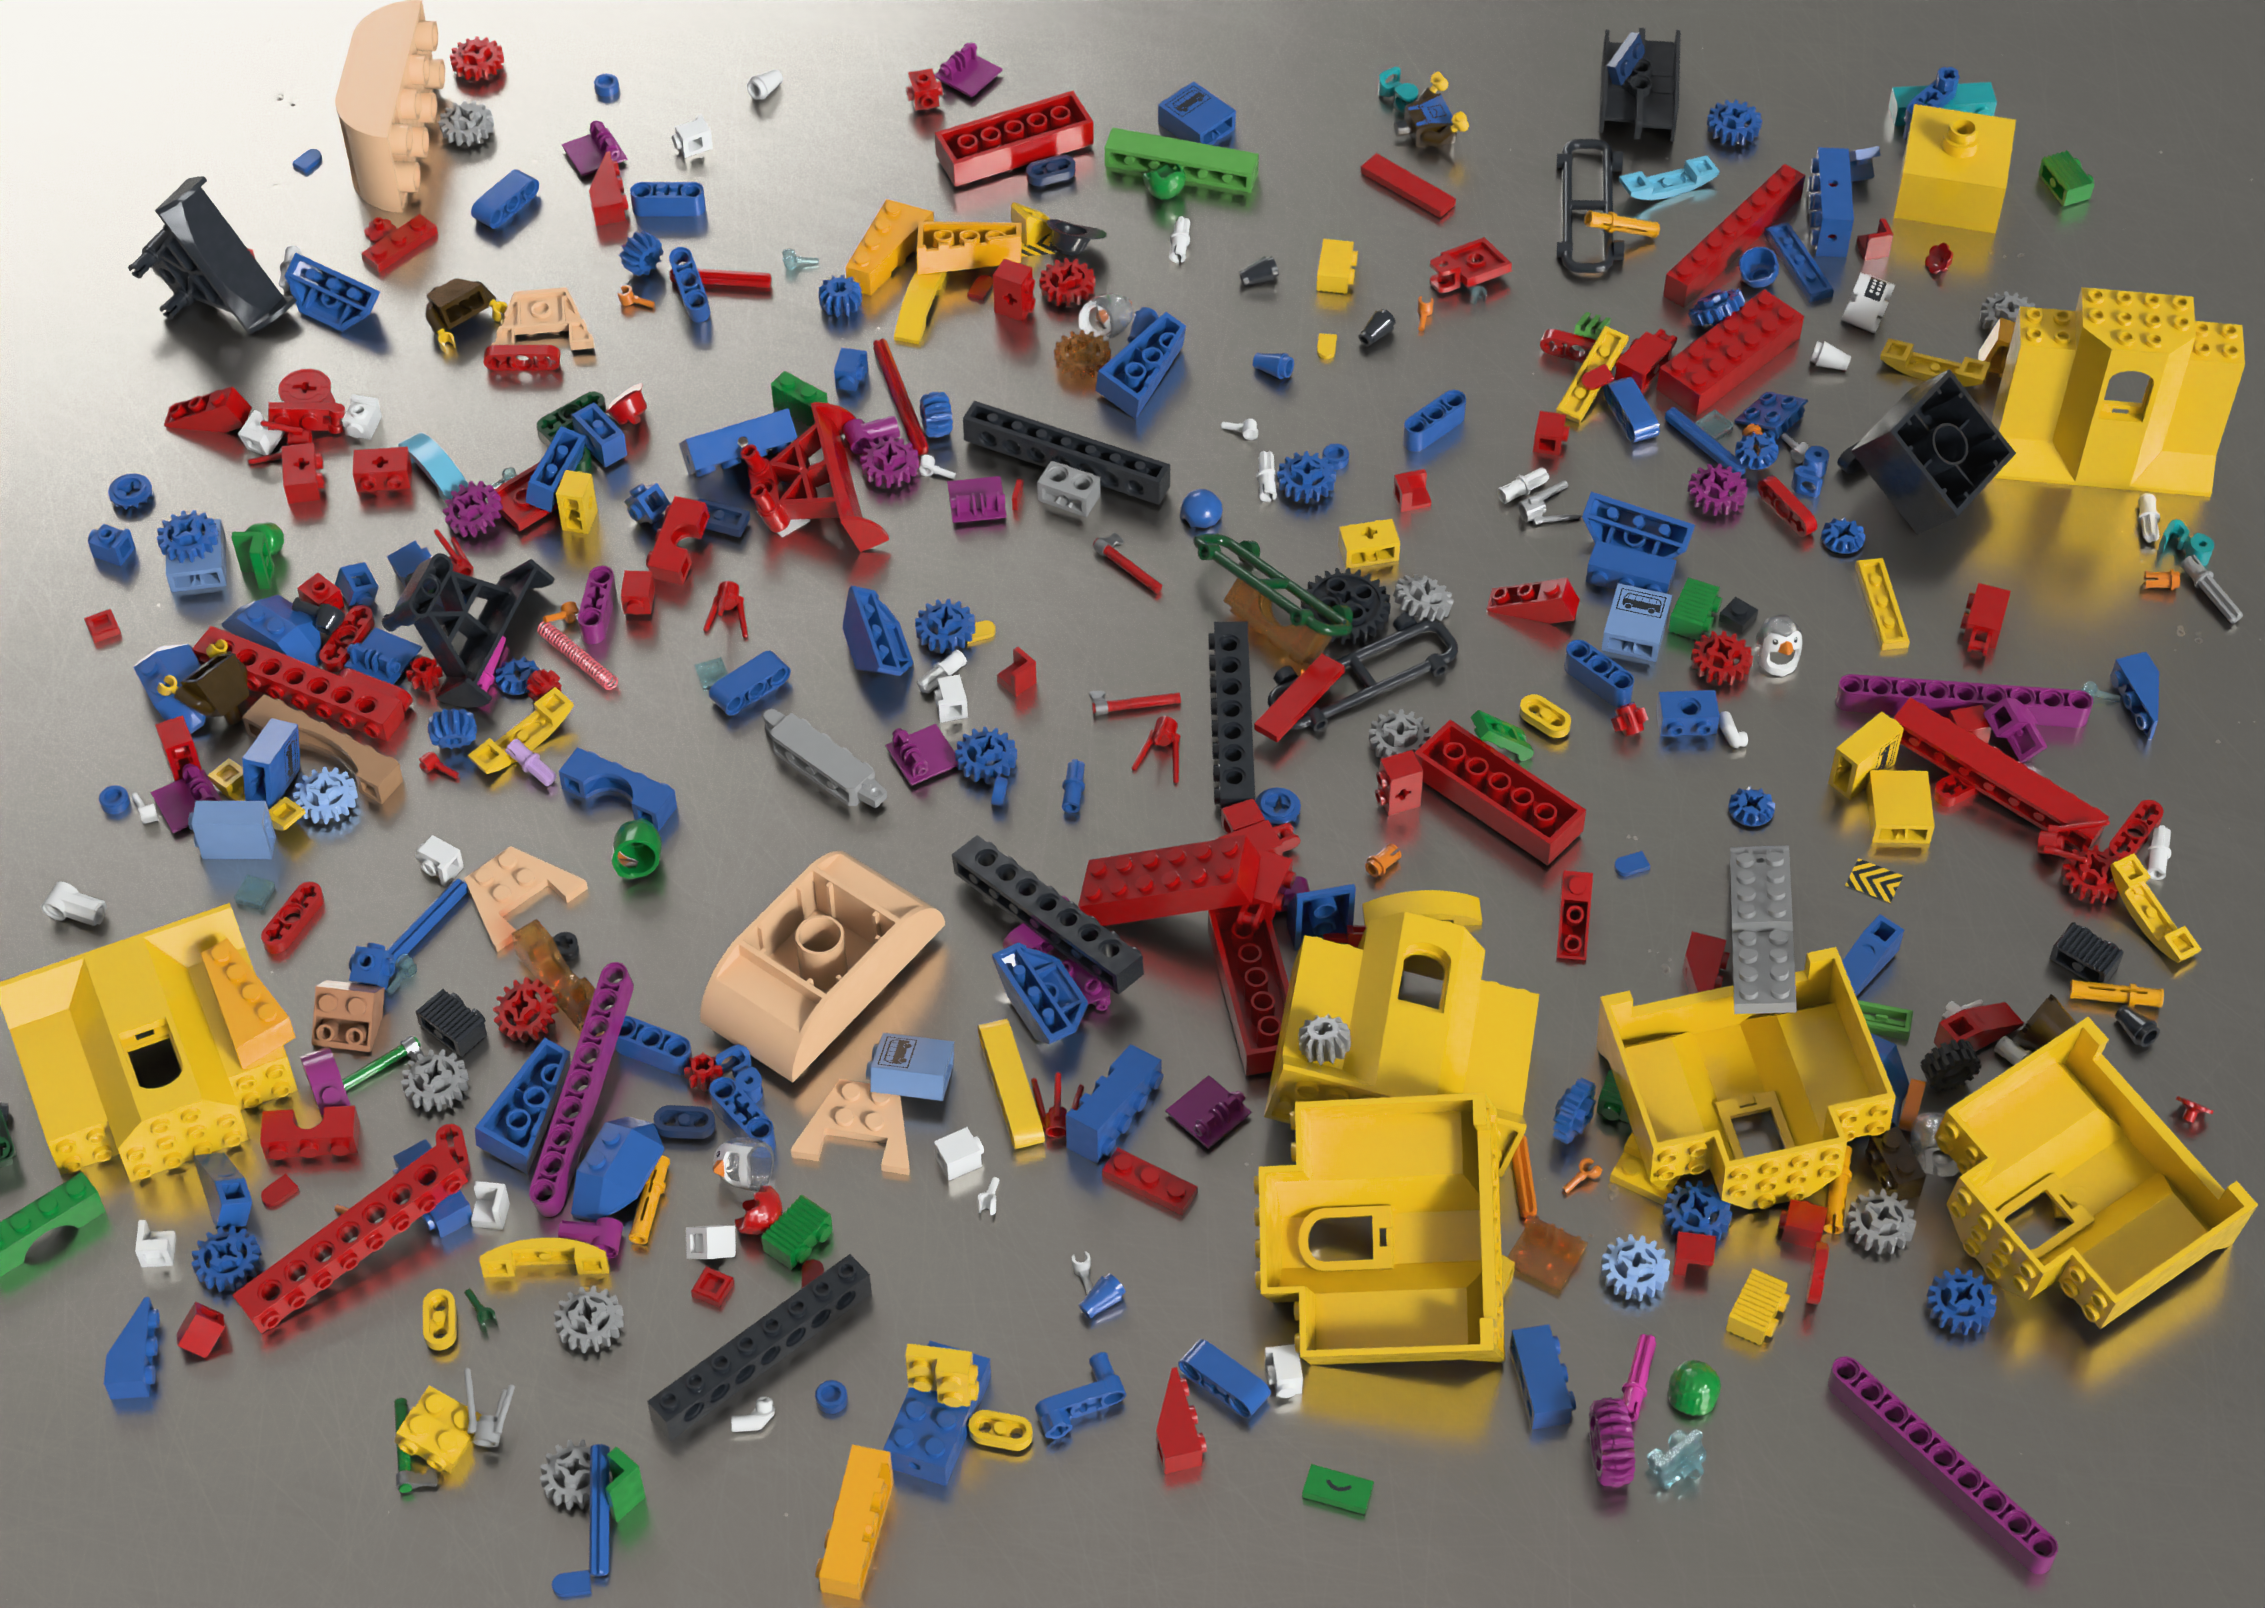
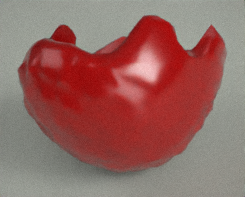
M767 1185L761 1186L759 1191L753 1194L754 1199L743 1201L742 1208L745 1209L746 1214L742 1218L735 1219L736 1228L740 1233L763 1235L782 1216L783 1208L779 1194L772 1186Z

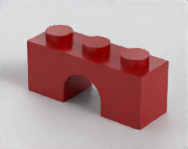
M674 496L672 504L666 507L664 524L662 528L657 530L655 547L653 551L648 553L646 559V566L649 571H652L653 579L683 586L692 561L688 550L676 545L686 537L702 538L710 517L705 502Z
M355 1105L324 1107L322 1121L310 1129L298 1127L293 1109L262 1111L260 1144L265 1159L282 1160L287 1157L313 1158L318 1155L344 1156L349 1153H358L360 1121Z

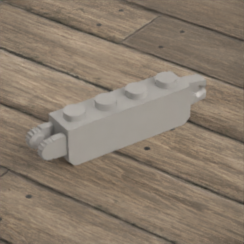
M772 708L763 713V720L766 722L764 726L765 733L772 738L774 754L847 806H857L863 801L876 808L887 799V791L875 780V772L868 763H862L847 748H841L835 744L827 734L818 732L807 720L800 719L793 713L785 716Z

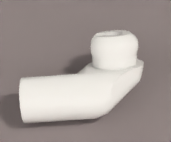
M1727 711L1719 713V725L1729 745L1737 749L1739 746H1747V733L1744 731L1737 732L1731 714Z
M765 1396L760 1397L756 1400V1408L750 1415L732 1416V1432L762 1429L774 1416L775 1407L773 1406V1400Z

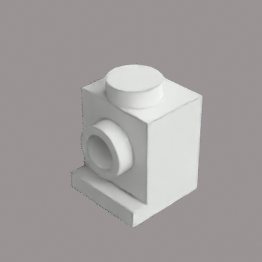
M702 115L696 116L697 120L676 126V134L671 136L676 150L680 149L685 158L713 149L711 130Z
M352 394L351 404L342 420L345 435L371 440L382 418L377 398Z
M960 674L938 678V690L934 691V698L939 710L940 723L968 718L967 699Z
M433 835L426 843L418 847L415 854L416 859L420 860L421 868L430 876L435 875L439 877L441 885L447 887L464 868L460 850Z
M1295 1344L1265 1348L1264 1364L1265 1369H1267L1269 1385H1275L1276 1396L1289 1398L1296 1394H1302L1303 1376L1299 1353L1295 1351Z

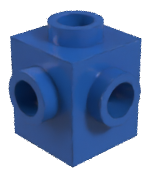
M642 483L630 491L632 496L624 501L628 507V514L638 524L648 521L652 524L664 516L662 512L666 510V507L671 505L658 483L644 486Z
M368 943L367 947L356 946L355 954L351 955L349 961V969L351 971L349 981L356 984L381 986L387 990L389 978L393 976L395 971L394 955L387 952L385 946L376 943Z

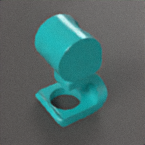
M1395 66L1379 75L1378 95L1384 97L1394 96V107L1400 112L1405 113V107L1418 98L1419 91L1414 84H1402L1400 82L1401 69ZM1394 74L1393 79L1390 82L1385 83L1386 79L1390 75Z
M2178 519L2172 520L2163 533L2158 551L2163 553L2169 540L2179 538L2177 549L2185 550V558L2196 555L2201 564L2206 566L2209 563L2215 546L2214 541L2202 533H2196L2193 537H2189L2190 531L2183 521Z

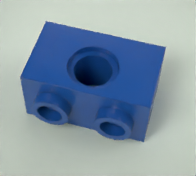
M595 403L572 414L574 431L586 436L584 446L604 467L627 456L624 432Z
M1715 690L1659 692L1656 713L1660 736H1706L1717 734L1720 715Z

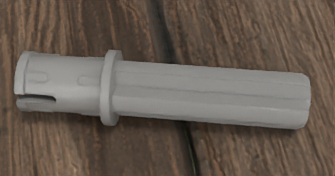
M2196 555L2188 556L2183 560L2181 567L2192 578L2194 586L2201 588L2230 623L2233 624L2240 620L2243 613L2213 579L2214 573L2208 571Z

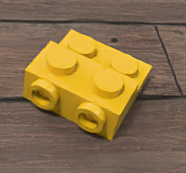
M1632 1131L1625 1143L1621 1157L1610 1174L1609 1181L1664 1206L1668 1193H1674V1188L1679 1184L1683 1175L1675 1176L1668 1181L1657 1180L1650 1182Z
M907 1344L905 1357L908 1387L922 1392L935 1390L937 1391L938 1403H944L949 1407H970L971 1400L977 1401L979 1393V1381H977L978 1365H973L972 1352Z
M429 1385L417 1405L413 1406L396 1432L394 1442L398 1444V1447L403 1452L409 1455L416 1454L424 1458L433 1469L438 1471L445 1470L451 1474L474 1438V1434L467 1432L469 1424L468 1407ZM475 1411L476 1421H480V1416L483 1415Z

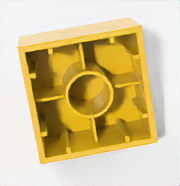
M1914 104L1893 218L1996 234L2007 187L2016 120Z

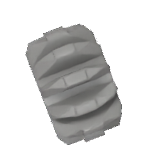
M1329 1013L1323 1018L1316 1015L1313 1021L1305 1020L1304 1027L1299 1028V1049L1309 1062L1317 1060L1320 1066L1327 1061L1334 1064L1336 1058L1344 1059L1346 1052L1350 1051V1029L1347 1024L1342 1022L1340 1017L1332 1019Z

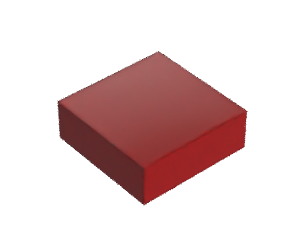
M111 609L84 618L94 643L121 634Z
M706 1266L693 1286L691 1295L696 1299L720 1308L734 1285V1278Z

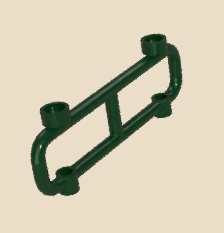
M1198 534L1193 539L1201 560H1214L1290 614V621L1294 626H1307L1311 630L1326 636H1344L1352 631L1353 613L1349 606L1334 605L1331 608L1259 558L1260 547L1256 541L1244 540L1238 543L1221 534ZM1220 546L1229 549L1238 556L1240 561L1249 563L1269 579H1258L1221 552ZM1275 589H1286L1327 618L1332 625L1318 621L1314 618L1313 612L1310 609H1301L1275 591Z

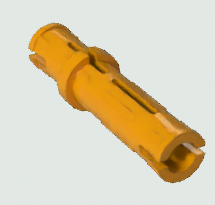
M1588 210L1584 218L1586 227L1604 229L1608 233L1618 231L1656 238L1660 232V224L1658 222L1618 216L1615 212H1608L1606 214Z
M2072 979L2069 997L2070 999L2124 1003L2130 1007L2145 1005L2162 1008L2164 989L2137 987L2135 983H2129V986Z
M1848 1145L1846 1146L1842 1174L1829 1183L1828 1210L1824 1231L1832 1234L1833 1223L1836 1226L1835 1234H1841L1844 1231L1847 1186L1852 1179V1172L1849 1170L1852 1148Z
M664 1155L660 1157L642 1189L631 1232L628 1236L629 1240L635 1244L644 1245L648 1243L658 1201L666 1188L664 1180L670 1165V1159Z

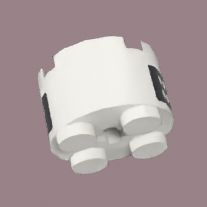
M1860 272L1841 320L1875 334L1881 321L1877 316L1883 317L1889 303L1884 299H1890L1895 284Z

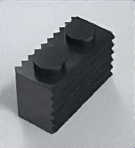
M2072 922L2053 945L2049 959L2088 982L2107 983L2118 969L2124 952L2113 942L2102 940L2101 937H2097L2087 927L2076 925L2075 922Z
M444 988L439 990L416 1010L419 1025L460 1057L468 1053L469 1049H472L474 1045H477L478 1041H481L487 1035L484 1016L475 1008L470 1010L456 993L449 994Z

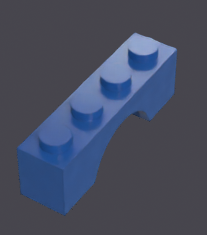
M577 747L559 770L562 789L584 799L605 791L622 793L632 800L634 820L639 818L646 819L655 826L657 831H660L677 808L675 789H672L668 784L658 783L640 772H633L617 762L603 759L592 751L587 752Z

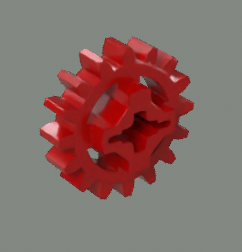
M478 36L474 40L466 38V43L458 42V48H452V54L449 55L452 71L457 72L458 77L465 75L466 80H469L471 77H475L476 81H479L480 77L489 79L488 74L497 75L496 69H502V63L505 62L502 46H497L496 40L489 42L488 37H485L483 40H479Z
M1065 258L1063 263L1055 260L1054 266L1047 264L1046 270H1041V278H1039L1042 296H1047V301L1049 302L1055 299L1058 306L1062 302H1066L1067 307H1070L1071 302L1080 305V299L1089 300V294H1094V287H1096L1093 269H1087V263L1079 265L1078 259H1075L1073 263L1069 262L1068 258Z
M1711 631L1710 638L1703 634L1700 641H1695L1691 654L1692 668L1699 669V677L1708 676V683L1715 679L1718 685H1721L1723 681L1733 685L1734 678L1741 682L1743 675L1749 674L1753 661V656L1751 655L1752 648L1745 647V639L1736 640L1737 634L1735 633L1729 637L1726 631H1722L1721 635Z
M2083 845L2081 852L2073 849L2071 853L2086 857L2088 861L2083 863L2065 858L2061 870V875L2064 876L2063 885H2070V894L2078 892L2079 900L2089 897V901L2092 904L2095 898H2099L2102 903H2106L2107 897L2113 900L2116 899L2118 889L2110 866L2118 861L2119 855L2111 857L2109 855L2110 849L2106 848L2101 852L2098 845H2094L2093 850H2089L2086 845Z
M525 977L523 984L514 980V987L512 989L505 986L503 988L506 993L505 996L496 997L501 1003L500 1006L493 1007V1011L498 1015L493 1020L499 1026V1030L515 1042L519 1038L523 1043H527L529 1036L535 1041L538 1040V1032L540 1031L547 1034L548 1029L546 1025L548 1023L555 1024L556 1022L551 1015L559 1012V1009L554 1005L558 999L552 994L553 990L537 978L533 982L528 977ZM536 994L540 995L542 1002L538 1001L535 997ZM510 1018L513 1019V1021L516 1023V1026L511 1024Z

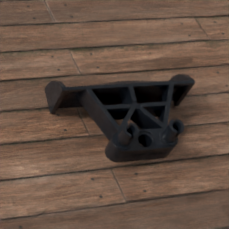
M205 176L190 177L155 210L170 230V233L160 230L142 248V254L128 266V270L132 271L135 269L131 274L140 279L152 266L156 269L173 291V295L159 307L160 312L166 310L163 313L166 318L173 319L184 306L192 305L198 300L233 313L246 332L251 334L273 322L295 304L297 300L294 296L283 297L201 186L207 182Z
M438 553L421 562L414 572L407 575L404 579L406 585L404 592L397 602L394 611L384 616L382 624L386 630L391 632L401 626H411L414 624L446 675V679L436 696L438 701L466 708L480 707L489 704L492 696L479 687L477 683L526 590L552 585L555 578L530 559L501 575L497 584H493L453 571L451 559L443 553ZM440 596L445 611H431ZM476 597L488 600L478 619L468 613ZM458 631L467 637L459 655L451 644Z

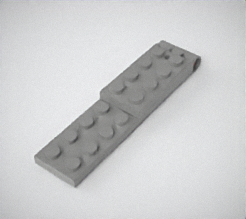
M1789 845L1730 847L1734 1014L1795 1013L1797 1008Z

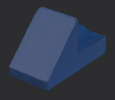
M1879 146L1849 151L1851 181L1874 178L1872 158L1881 156Z

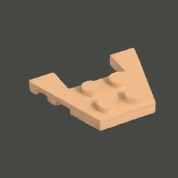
M567 287L514 291L504 314L505 320L497 330L495 343L492 342L491 344L515 345V335L569 331L571 350L594 348L593 337L589 334L587 325L580 317L578 308Z
M511 846L464 878L469 894L496 952H499L518 938L517 930L503 917L546 886L554 890L566 903L588 889L587 882L584 879Z
M839 1079L792 1146V1158L819 1161L826 1135L885 1143L886 1147L881 1163L882 1171L909 1175V1159L900 1096L870 1092V1083Z

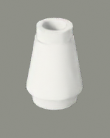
M778 70L753 76L747 83V91L754 99H765L782 83L783 77Z
M1817 341L1810 361L1816 363L1815 366L1846 371L1851 356L1826 341L1823 343Z

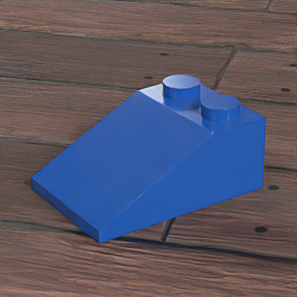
M1355 884L1298 893L1287 905V926L1295 951L1300 949L1304 935L1323 939V935L1326 933L1346 934L1347 925H1353Z

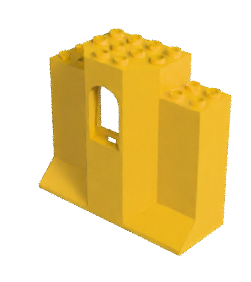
M2081 287L2075 311L2020 306L1991 419L1994 426L2016 454L1994 478L2211 497L2216 455L2245 367L2243 326L2195 321L2194 297ZM2125 371H2137L2149 375L2142 403L2104 400L2111 377ZM2112 409H2125L2128 412L2127 414L2112 412Z
M230 903L0 982V1006L6 1019L46 1142L60 1175L78 1171L82 1167L106 1161L120 1154L130 1182L148 1178L152 1174L169 1168H176L185 1162L191 1161L194 1155L211 1154L249 1140L240 1111L254 1108L261 1103L277 1097L287 1096L289 1093L298 1090L283 1045L243 1069L240 1065L201 956L202 952L228 938L255 973ZM154 1030L155 1034L139 1040L135 1037V1035ZM170 1038L182 1071L181 1074L172 1083L155 1089L140 1087L128 1052Z
M1405 911L1369 920L1358 948L1348 944L1327 941L1320 937L1304 935L1291 971L1264 1117L1290 1124V1113L1295 1111V1102L1486 1093L1497 1110L1499 1176L1503 1177L1527 1127L1523 1117V1108L1540 994L1529 992L1526 989L1504 986L1494 981L1481 980L1485 949L1464 926L1453 924L1450 921H1441L1418 913ZM1402 971L1443 981L1438 1009L1398 999ZM1329 1013L1332 1019L1340 1017L1342 1022L1348 1025L1351 1046L1350 1051L1346 1052L1344 1059L1336 1058L1334 1064L1327 1061L1320 1066L1317 1060L1309 1062L1307 1057L1302 1055L1299 1049L1298 1033L1299 1028L1304 1027L1305 1020L1313 1021L1316 1015L1323 1018Z
M1836 947L1807 953L1804 970L1795 972L1797 1008L1795 1013L1734 1014V985L1633 1006L1630 990L1600 997L1597 1050L1609 1061L1650 1182L1657 1180L1668 1181L1675 1176L1689 1173L1700 1174L1710 1169L1722 1201L1749 1210L1755 1208L1767 1209L1778 1203L1790 1202L1791 1199L1801 1201L1842 1174L1848 1141L1865 1135H1880L1890 1130L1896 1096ZM1771 1111L1785 1149L1744 1157L1731 1119Z
M2086 1017L1946 1110L1934 1138L1940 1150L1950 1155L1962 1174L1958 1178L1946 1205L1959 1239L1963 1243L1964 1250L1969 1256L1975 1257L1983 1266L1986 1276L1991 1281H1995L2001 1289L2028 1300L2056 1281H2059L2064 1293L2073 1298L2082 1308L2085 1317L2101 1329L2213 1250L2231 1246L2258 1204L2237 1181L2229 1185L2226 1190L2220 1186L2102 1055L2109 1039L2089 1017ZM2067 1187H2085L2086 1195L2068 1190ZM2045 1191L2073 1224L2039 1247L2029 1249L2004 1220L2007 1216Z
M1486 1093L1295 1102V1111L1290 1113V1125L1292 1130H1296V1142L1291 1143L1292 1162H1296V1165L1259 1167V1176H1254L1255 1195H1259V1207L1254 1209L1255 1225L1260 1226V1239H1255L1256 1258H1260V1271H1256L1255 1274L1256 1289L1261 1290V1295L1272 1303L1294 1302V1317L1296 1321H1299L1300 1333H1296L1294 1339L1296 1353H1300V1357L1310 1365L1436 1360L1505 1362L1497 1110ZM1372 1217V1260L1320 1261L1312 1255L1308 1239L1311 1227L1316 1221L1325 1218ZM1386 1228V1246L1380 1247V1229Z

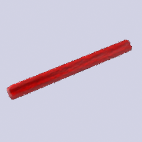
M883 338L875 340L873 342V349L910 443H912L913 450L917 449L918 456L926 455L929 451L927 441L888 343Z

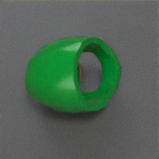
M639 818L624 823L617 830L613 842L612 865L619 876L627 879L643 877L653 872L658 866L661 857V837L650 821ZM619 859L636 861L637 867L627 868L620 863Z

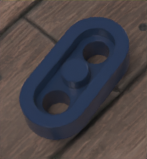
M1059 155L1032 162L1026 169L1027 180L1032 185L1043 186L1070 179L1076 173L1075 160L1067 155Z
M666 1105L659 1108L653 1118L658 1134L669 1138L703 1139L710 1136L716 1127L713 1112L706 1107ZM668 1123H674L672 1126H666ZM699 1124H703V1125H704V1126H702V1127H696V1126L699 1125Z

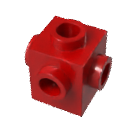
M933 69L908 72L909 86H906V95L908 101L913 102L915 111L939 107V96H943L941 81H936Z

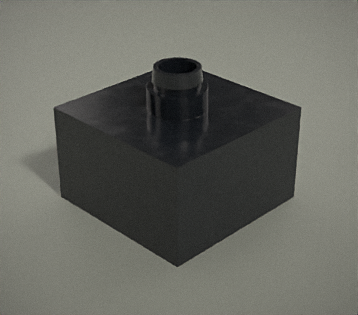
M1950 369L1910 389L1851 450L1917 535L1958 517L2016 454Z

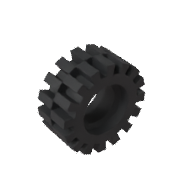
M1959 1039L1958 1042L1950 1040L1949 1044H1946V1042L1940 1044V1048L1934 1047L1931 1049L1933 1053H1927L1924 1056L1925 1059L1921 1060L1922 1065H1920L1930 1087L1935 1091L1941 1089L1942 1092L1947 1091L1948 1088L1954 1090L1959 1084L1961 1087L1966 1085L1965 1081L1973 1080V1075H1978L1979 1069H1981V1062L1969 1041H1964V1039Z

